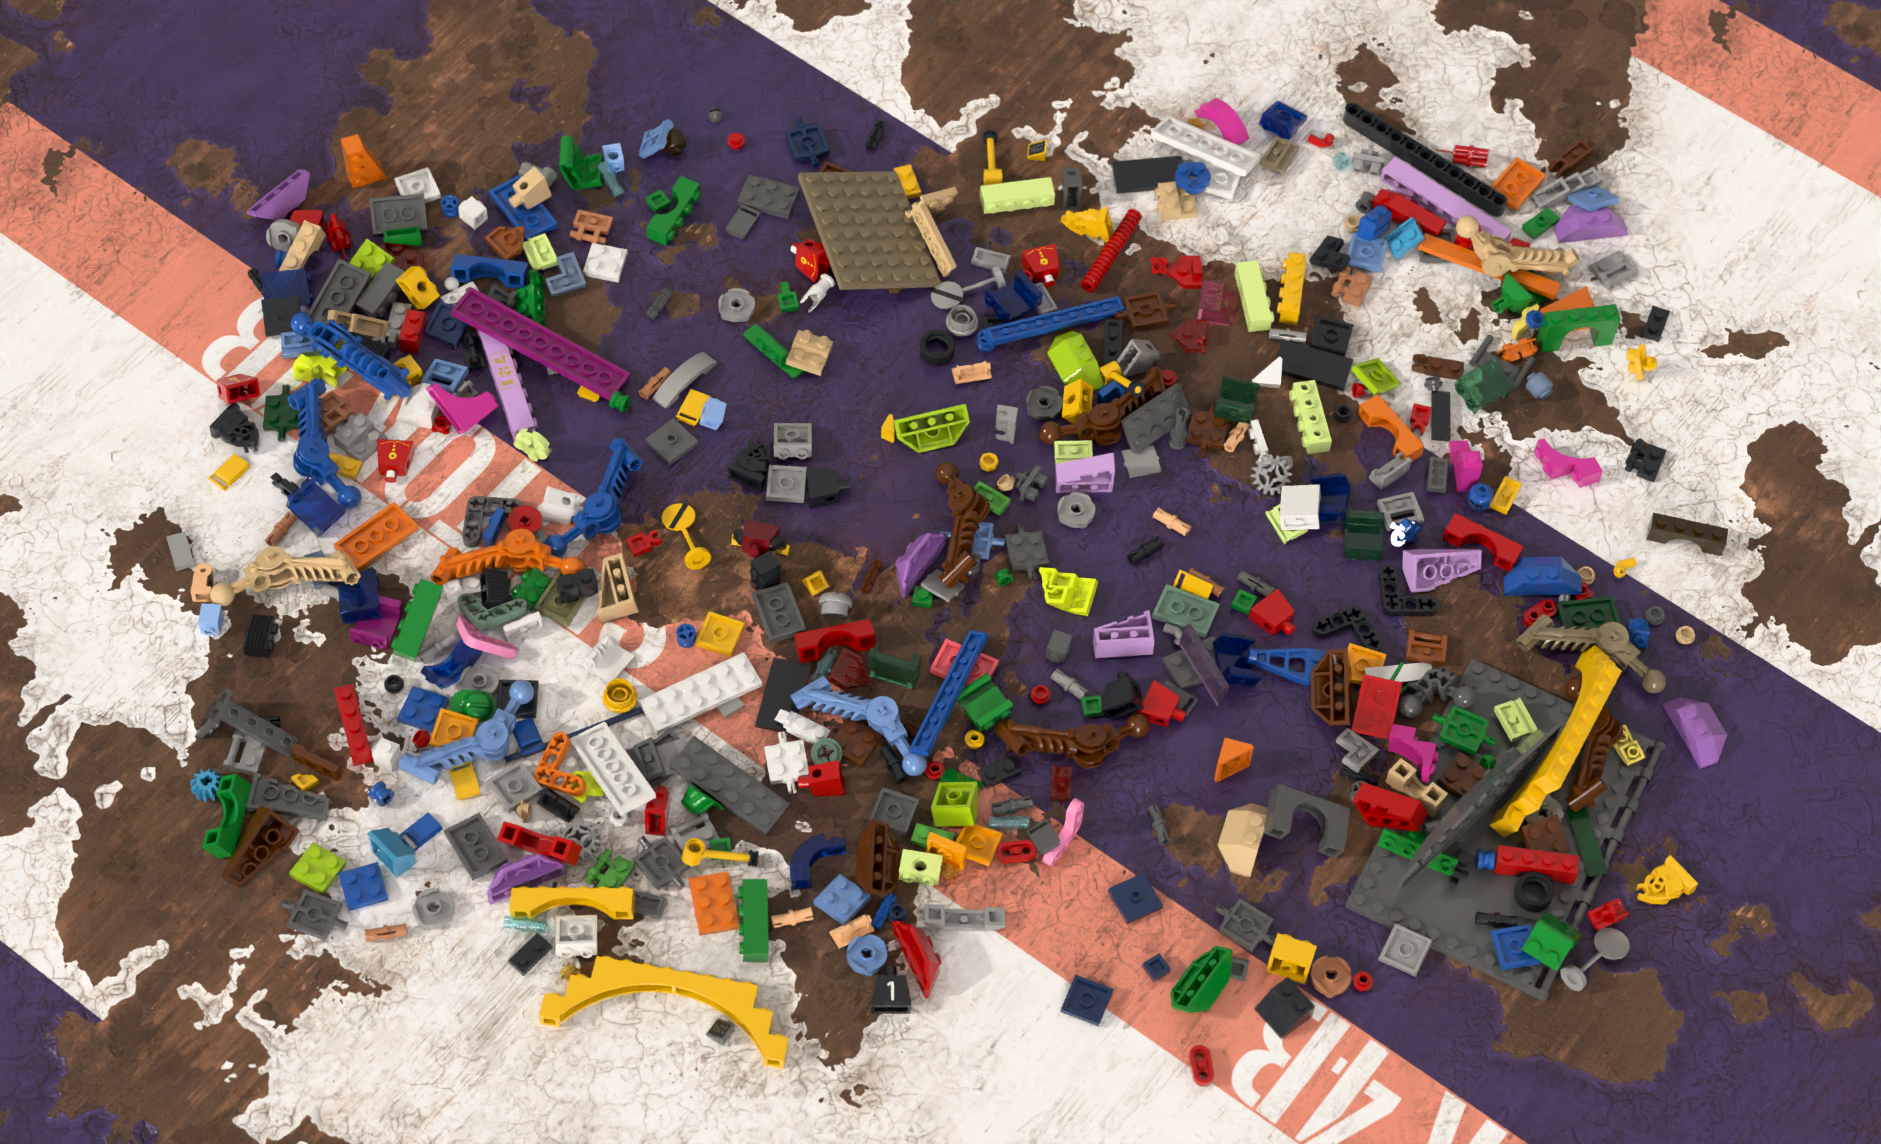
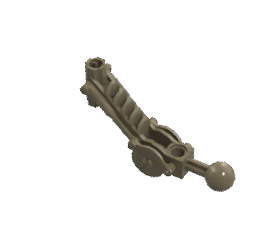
M1543 614L1516 639L1518 646L1526 652H1529L1535 645H1542L1540 649L1552 646V650L1558 647H1562L1561 650H1566L1570 647L1572 648L1570 651L1582 648L1580 652H1584L1596 645L1623 670L1630 666L1642 678L1641 682L1645 691L1659 693L1666 686V677L1663 672L1654 669L1650 670L1638 659L1640 651L1629 641L1627 629L1617 622L1605 623L1599 628H1591L1590 630H1586L1587 627L1575 630L1577 626L1565 629L1567 627L1565 625L1560 628H1554L1553 620Z

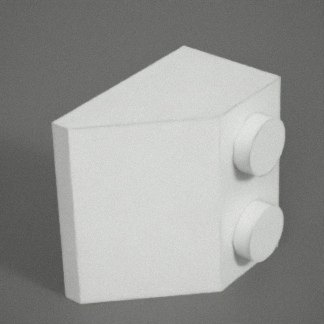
M421 383L411 388V394L403 399L396 422L429 429L434 426V419L437 417L440 408L426 391V388L431 384Z

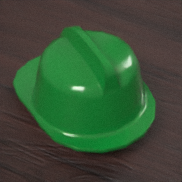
M460 690L452 696L450 701V711L479 719V722L491 719L497 710L495 697L483 690Z
M691 785L681 800V804L693 814L703 813L711 806L724 810L721 805Z

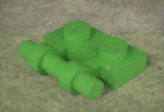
M605 849L603 854L598 856L595 866L587 872L588 876L584 881L588 885H591L594 880L599 882L596 886L597 888L602 886L609 888L622 887L634 870L635 863L619 855L613 861L609 859L612 851ZM605 866L608 868V870L603 875L600 873V871Z

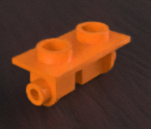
M1526 337L1518 340V344L1513 345L1512 342L1505 344L1497 354L1502 353V360L1508 363L1520 359L1518 352H1520L1522 358L1534 355L1537 352V346L1533 345L1532 342L1536 338L1529 340Z

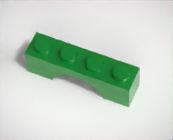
M683 176L679 177L672 188L673 200L677 203L676 208L666 214H655L647 226V238L667 246L670 240L674 239L678 227H682L686 215L691 213L694 203L698 202L701 197L700 183Z
M237 774L223 776L220 779L217 796L222 803L223 819L218 828L207 830L202 847L218 859L231 857L236 849L252 787L249 782Z

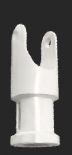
M822 274L818 283L814 284L801 299L800 304L809 296L813 300V305L808 310V313L813 311L822 301L828 289L835 285L833 278L827 274Z

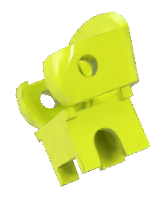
M339 340L335 347L340 351L342 341ZM301 354L294 362L293 377L295 380L310 382L315 378L322 379L337 388L338 382L336 379L349 367L344 365L343 368L337 367V362L329 357L326 359L321 355L305 356Z

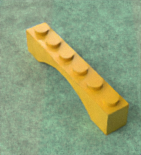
M520 886L518 888H511L509 911L512 919H533L539 914L555 907L585 905L606 913L612 919H634L636 897L633 888L625 886L619 888L605 886L599 888H589L586 886L579 888H569L566 886L558 888L546 886L528 888Z

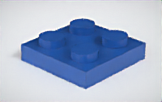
M412 686L397 717V721L433 733L440 709L447 708L450 702L449 697Z
M378 862L338 873L348 911L388 901Z
M1531 924L1491 930L1490 935L1501 970L1541 963V961L1521 950L1532 932Z

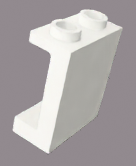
M1320 485L1282 486L1280 504L1281 530L1319 529Z

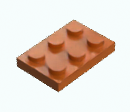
M1516 157L1490 187L1506 196V206L1517 212L1545 180L1546 174Z
M729 871L689 878L699 936L738 929L739 921Z

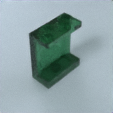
M1495 358L1459 377L1454 384L1456 392L1462 396L1467 408L1473 414L1478 413L1481 408L1502 396L1503 398L1507 397L1514 390V386Z
M1224 376L1217 398L1214 417L1251 424L1259 384Z
M1346 510L1343 558L1381 561L1384 552L1382 547L1384 512Z
M877 642L874 648L871 647L868 655L870 659L868 663L870 677L908 689H915L921 674V654L914 653L911 662L880 653V642Z

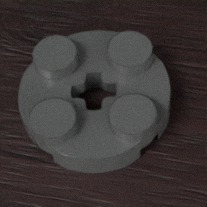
M1040 386L1039 389L1031 390L1026 397L1027 414L1038 420L1054 421L1062 411L1063 399L1055 388ZM1044 401H1047V404H1048V405H1047V406H1043V405L1040 404V403H1043Z

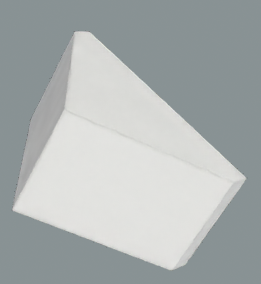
M1279 356L1251 381V385L1255 387L1279 388L1281 385L1282 358Z

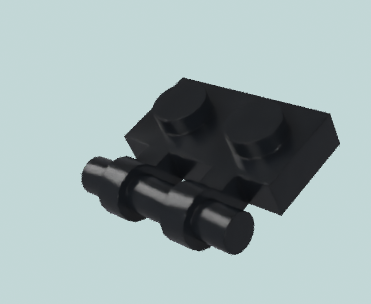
M1637 439L1630 449V456L1626 459L1625 470L1631 472L1634 468L1638 470L1636 476L1654 482L1667 450L1651 444L1645 449L1642 447L1643 441ZM1638 456L1643 457L1642 462L1637 460Z

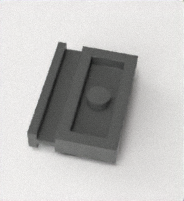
M650 737L634 745L633 748L626 749L627 754L646 781L666 773L653 738Z

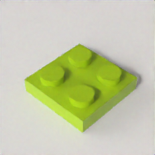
M366 239L349 263L371 273L372 277L368 282L369 285L386 261L393 265L396 259Z
M1379 358L1356 364L1351 369L1374 395L1397 389L1401 384Z
M312 842L289 872V875L324 895L347 863L346 860Z

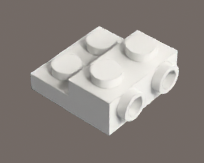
M597 915L556 916V956L568 959L572 956L581 955L584 958H590L592 955H597Z

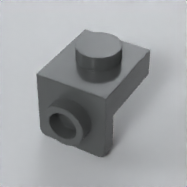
M495 285L490 288L487 295L509 308H512L516 301L514 298L516 291L512 290L509 294Z

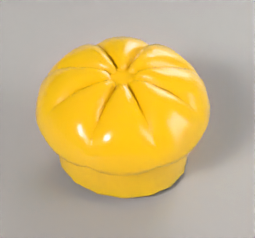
M623 678L611 680L602 695L605 707L611 712L618 714L630 711L638 699L636 689Z

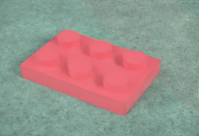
M945 639L930 668V673L945 679L962 645ZM981 653L964 687L986 673L992 678L999 660Z

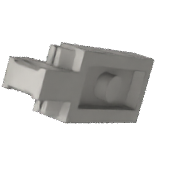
M393 302L385 335L388 338L389 348L396 349L406 312L409 309L412 310V304Z

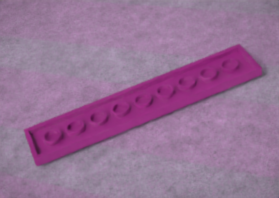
M472 287L466 291L451 310V315L609 401L613 393L617 390L620 391L630 378L631 373Z

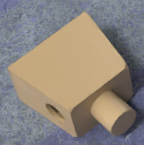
M534 166L513 184L516 194L508 199L513 208L522 203L526 209H531L552 195L545 177Z

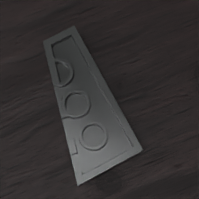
M255 772L247 803V811L256 812L261 805L271 809L278 815L327 820L331 801L329 798L309 791L304 792L293 785L282 784L276 779H269Z

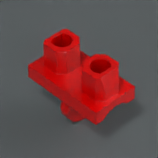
M1617 898L1588 911L1587 916L1591 920L1594 929L1598 931L1627 918L1629 913L1624 909L1620 899Z

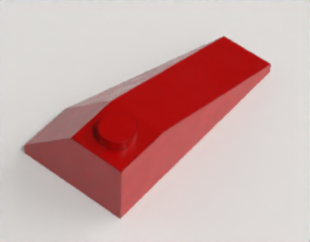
M1380 189L1372 201L1373 209L1377 206L1386 207L1393 213L1390 221L1403 224L1409 218L1414 217L1422 231L1439 236L1446 225L1444 219L1407 194L1395 190Z

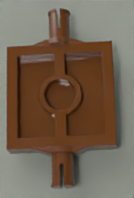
M1159 291L1124 297L1123 303L1126 310L1115 312L1116 320L1127 318L1133 331L1167 325L1169 319L1166 311L1177 309L1176 301L1165 303L1161 299Z
M1214 402L1210 403L1209 411L1193 409L1186 443L1200 447L1198 453L1200 458L1201 455L1202 458L1206 457L1207 449L1223 450L1230 416L1217 414L1218 404L1215 403L1213 408Z

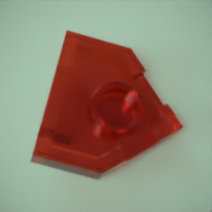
M1187 319L1172 330L1169 336L1174 341L1179 342L1186 352L1206 353L1207 320Z
M844 647L827 681L843 690L870 683L869 676L866 674L863 666L862 657Z

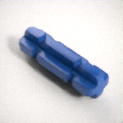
M889 893L875 914L876 916L871 922V925L876 930L882 928L883 922L888 917L890 907L897 901L896 895Z

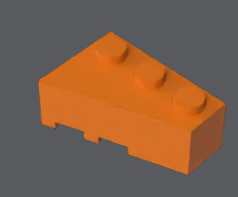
M358 134L340 139L346 173L352 188L362 187L387 179L381 162L377 160L374 153L369 150Z
M1585 286L1540 309V312L1544 317L1545 312L1595 306L1588 288ZM1591 327L1578 328L1573 331L1588 329Z

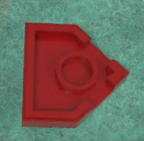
M1181 256L1167 268L1168 273L1165 275L1177 281L1178 285L1183 289H1202V262L1200 256Z

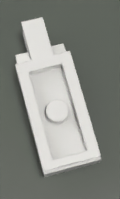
M1252 420L1248 433L1250 439H1254L1255 442L1253 448L1255 455H1259L1257 461L1261 462L1262 456L1268 459V448L1259 421ZM1271 462L1264 464L1261 468L1269 467Z
M780 709L775 718L776 721L784 724L783 727L787 729L786 732L812 745L822 738H827L830 732L829 729L792 711L789 713Z

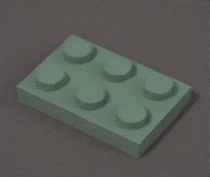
M1166 584L1152 614V618L1206 638L1220 604Z

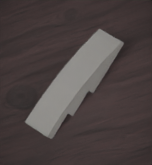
M1593 166L1581 174L1576 172L1564 180L1561 177L1531 194V197L1537 206L1543 209L1568 200V194L1602 184L1603 178Z

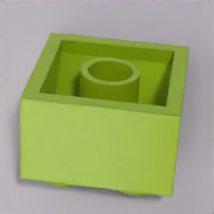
M940 782L938 784L931 806L935 826L975 825L978 815V782Z

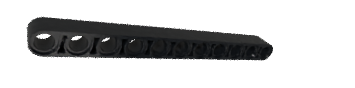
M1349 103L1346 105L1343 116L1344 124L1494 217L1503 215L1507 198L1502 193L1358 104Z

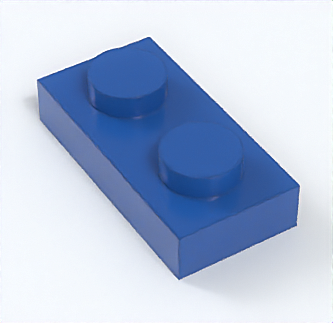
M497 507L495 513L491 514L489 519L490 525L483 532L482 540H484L485 548L495 545L506 520L505 510Z

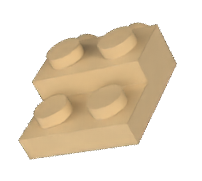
M1176 182L1158 183L1157 188L1154 189L1155 199H1158L1159 202L1157 203V212L1161 213L1162 220L1197 218L1198 211L1195 195L1186 193V190L1183 188L1179 189L1176 186Z
M798 330L786 359V365L821 376L831 353L833 341H830L827 336L819 337L813 335L809 330Z

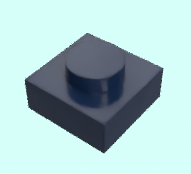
M1160 953L1142 964L1143 969L1153 982L1171 972V968Z

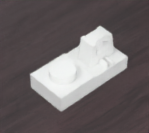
M481 574L460 580L448 581L446 585H443L447 602H455L460 595L465 593L474 596L481 595Z
M539 611L529 613L521 618V620L517 621L514 619L503 623L504 637L508 642L542 628V617Z

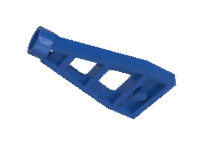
M1249 648L1247 663L1254 664L1257 667L1299 684L1311 686V671L1324 657L1326 651L1311 648L1268 650ZM1270 657H1283V667L1270 664ZM1292 658L1303 659L1305 661L1304 672L1299 673L1291 670L1288 666L1289 660Z

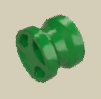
M617 390L610 399L609 407L612 409L617 408L621 413H625L630 406L631 396L622 395Z

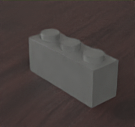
M386 261L355 303L358 312L371 318L379 319L383 317L388 306L396 300L397 294L401 290L396 279L405 271Z

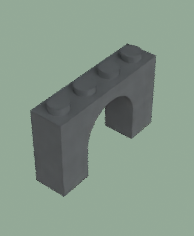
M1277 784L1270 791L1264 834L1282 840L1290 833L1294 810H1304L1312 814L1319 823L1321 834L1318 852L1337 858L1345 851L1350 808L1344 807L1340 803L1327 801L1322 797L1309 795L1305 791L1292 789L1284 784Z

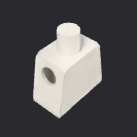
M547 486L541 510L542 521L570 524L571 517L576 516L579 511L583 510V506L574 505L576 500L574 494Z

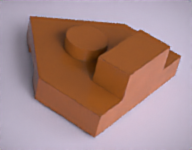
M499 226L488 234L485 240L501 259L513 260L522 253L525 228Z

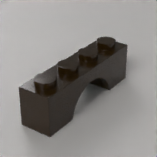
M1653 512L1646 540L1663 544L1676 539L1688 540L1696 543L1704 553L1721 556L1726 546L1728 529Z

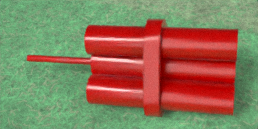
M1455 145L1453 151L1435 149V151L1453 153L1452 163L1463 164L1466 167L1477 166L1486 168L1489 149L1476 148L1473 145Z
M331 214V221L324 225L327 232V241L330 243L333 252H337L339 248H342L345 260H347L344 247L345 249L352 247L349 239L350 233L346 229L344 220H338L336 214Z

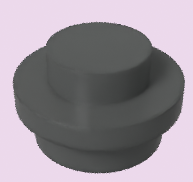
M1428 377L1425 379L1424 387L1430 391L1438 390L1442 386L1440 377Z
M1654 606L1646 611L1645 618L1650 624L1659 625L1664 621L1665 614L1660 607Z

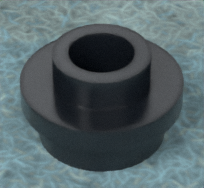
M1339 405L1334 410V418L1342 423L1350 421L1352 418L1350 407Z
M398 675L388 676L384 682L385 690L391 694L401 692L404 688L403 679Z

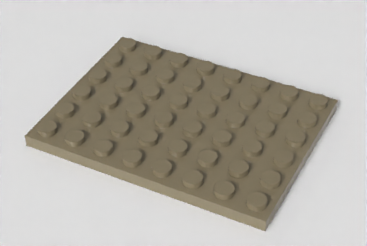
M896 171L799 173L798 180L840 290L935 287L941 283L914 218L908 219L905 214L906 211L912 210Z

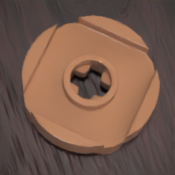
M1323 956L1313 964L1310 981L1318 992L1332 998L1348 989L1351 981V969L1340 957ZM1327 972L1335 974L1333 980L1327 978Z

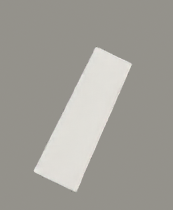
M1423 662L1404 664L1394 681L1420 680L1426 671L1432 669V666L1429 663ZM1399 665L1364 668L1366 675L1390 680Z

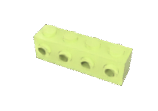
M1051 177L980 186V200L983 213L993 214L996 212L1054 205L1055 192Z
M1258 260L1237 262L1234 274L1248 332L1270 330L1271 322H1274V314L1269 309L1270 298L1266 296L1267 286L1266 282L1262 280L1263 269L1259 267Z
M1315 380L1293 383L1292 390L1289 391L1290 401L1294 402L1293 411L1294 416L1298 417L1299 420L1298 430L1303 435V447H1306L1307 454L1329 452L1332 440Z

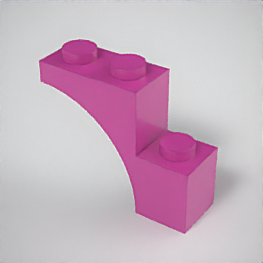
M1545 438L1537 441L1534 454L1541 461L1544 472L1548 474L1551 480L1571 474L1572 480L1577 483L1579 488L1600 481L1603 471L1595 457L1585 459L1568 457L1553 449Z
M1393 724L1388 751L1400 754L1411 760L1421 773V782L1429 783L1430 776L1435 775L1436 764L1439 759V752H1436L1437 744L1419 741V736H1416V728Z

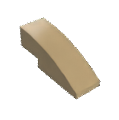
M328 310L326 324L330 319H334L337 324H343L348 327L347 331L351 334L356 335L359 333L370 338L384 336L385 339L388 321L338 310Z

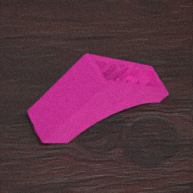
M438 383L431 384L426 388V391L458 434L468 431L498 407L496 398L488 391L472 398H461L448 393Z
M1468 440L1449 441L1448 447L1457 492H1469L1471 487L1478 483L1483 465L1480 451H1470Z

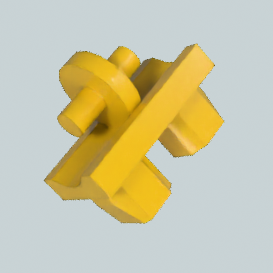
M1640 344L1638 349H1628L1626 359L1630 361L1628 372L1636 373L1637 379L1643 380L1645 370L1651 372L1656 369L1658 365L1657 359L1647 356L1645 345Z

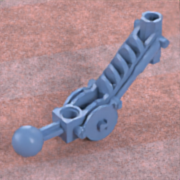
M824 675L790 695L799 711L812 705V710H822L823 713L832 712L831 715H841L842 718L851 717L853 721L867 720L869 726L875 732L884 735L891 747L896 745L903 756V770L908 775L918 776L925 771L927 760L924 755L910 752V745L906 740L908 734L900 722L899 710L892 698L879 696L874 699H864L862 696L854 697V694L851 693L844 694L845 692L843 691L832 693L833 690Z
M527 680L515 681L510 686L509 696L511 699L504 711L498 708L491 720L483 722L478 727L475 736L470 738L463 737L459 741H451L449 744L440 745V748L434 747L430 751H422L419 756H413L406 752L400 759L398 769L434 786L440 778L442 769H451L454 766L463 765V762H472L473 759L484 758L488 761L503 759L508 754L510 748L509 736L516 726L515 714L520 705L528 703L533 698V686Z

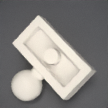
M448 277L444 285L447 290L452 292L442 296L441 301L455 306L470 287L476 290L478 288L473 281L459 288L458 279Z

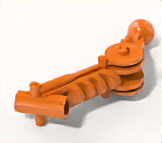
M515 529L506 535L504 541H499L495 546L491 545L466 553H462L455 547L448 549L445 555L440 556V562L430 577L435 584L443 586L452 579L482 573L485 568H501L505 570L510 567L514 571L525 572L527 569L531 570L537 567L540 571L544 572L547 566L560 569L562 574L565 575L575 574L585 569V564L577 556H569L565 559L553 556L551 546L535 541V536L532 532L526 529Z

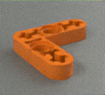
M557 732L552 736L534 772V779L542 787L574 797L582 796L587 789L586 783L578 776L559 771L570 748L571 739L566 733ZM552 755H557L553 763H548V759ZM547 774V776L550 777V780L546 777H542L541 779V776H545ZM564 777L563 784L557 786L556 781ZM570 783H571L572 785H575V786H578V785H580V786H579V788L576 787V788L574 789V788L570 785Z

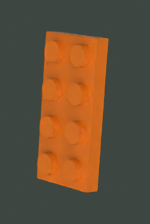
M392 502L333 545L336 551H345L356 569L360 572L419 530V528L395 502Z

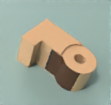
M201 563L195 568L191 587L193 602H212L210 598V591L212 589L210 584L213 582L214 576L209 564Z

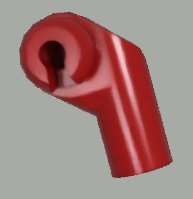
M1330 133L1326 134L1325 138H1319L1310 134L1307 142L1319 148L1331 146L1334 143L1335 137Z

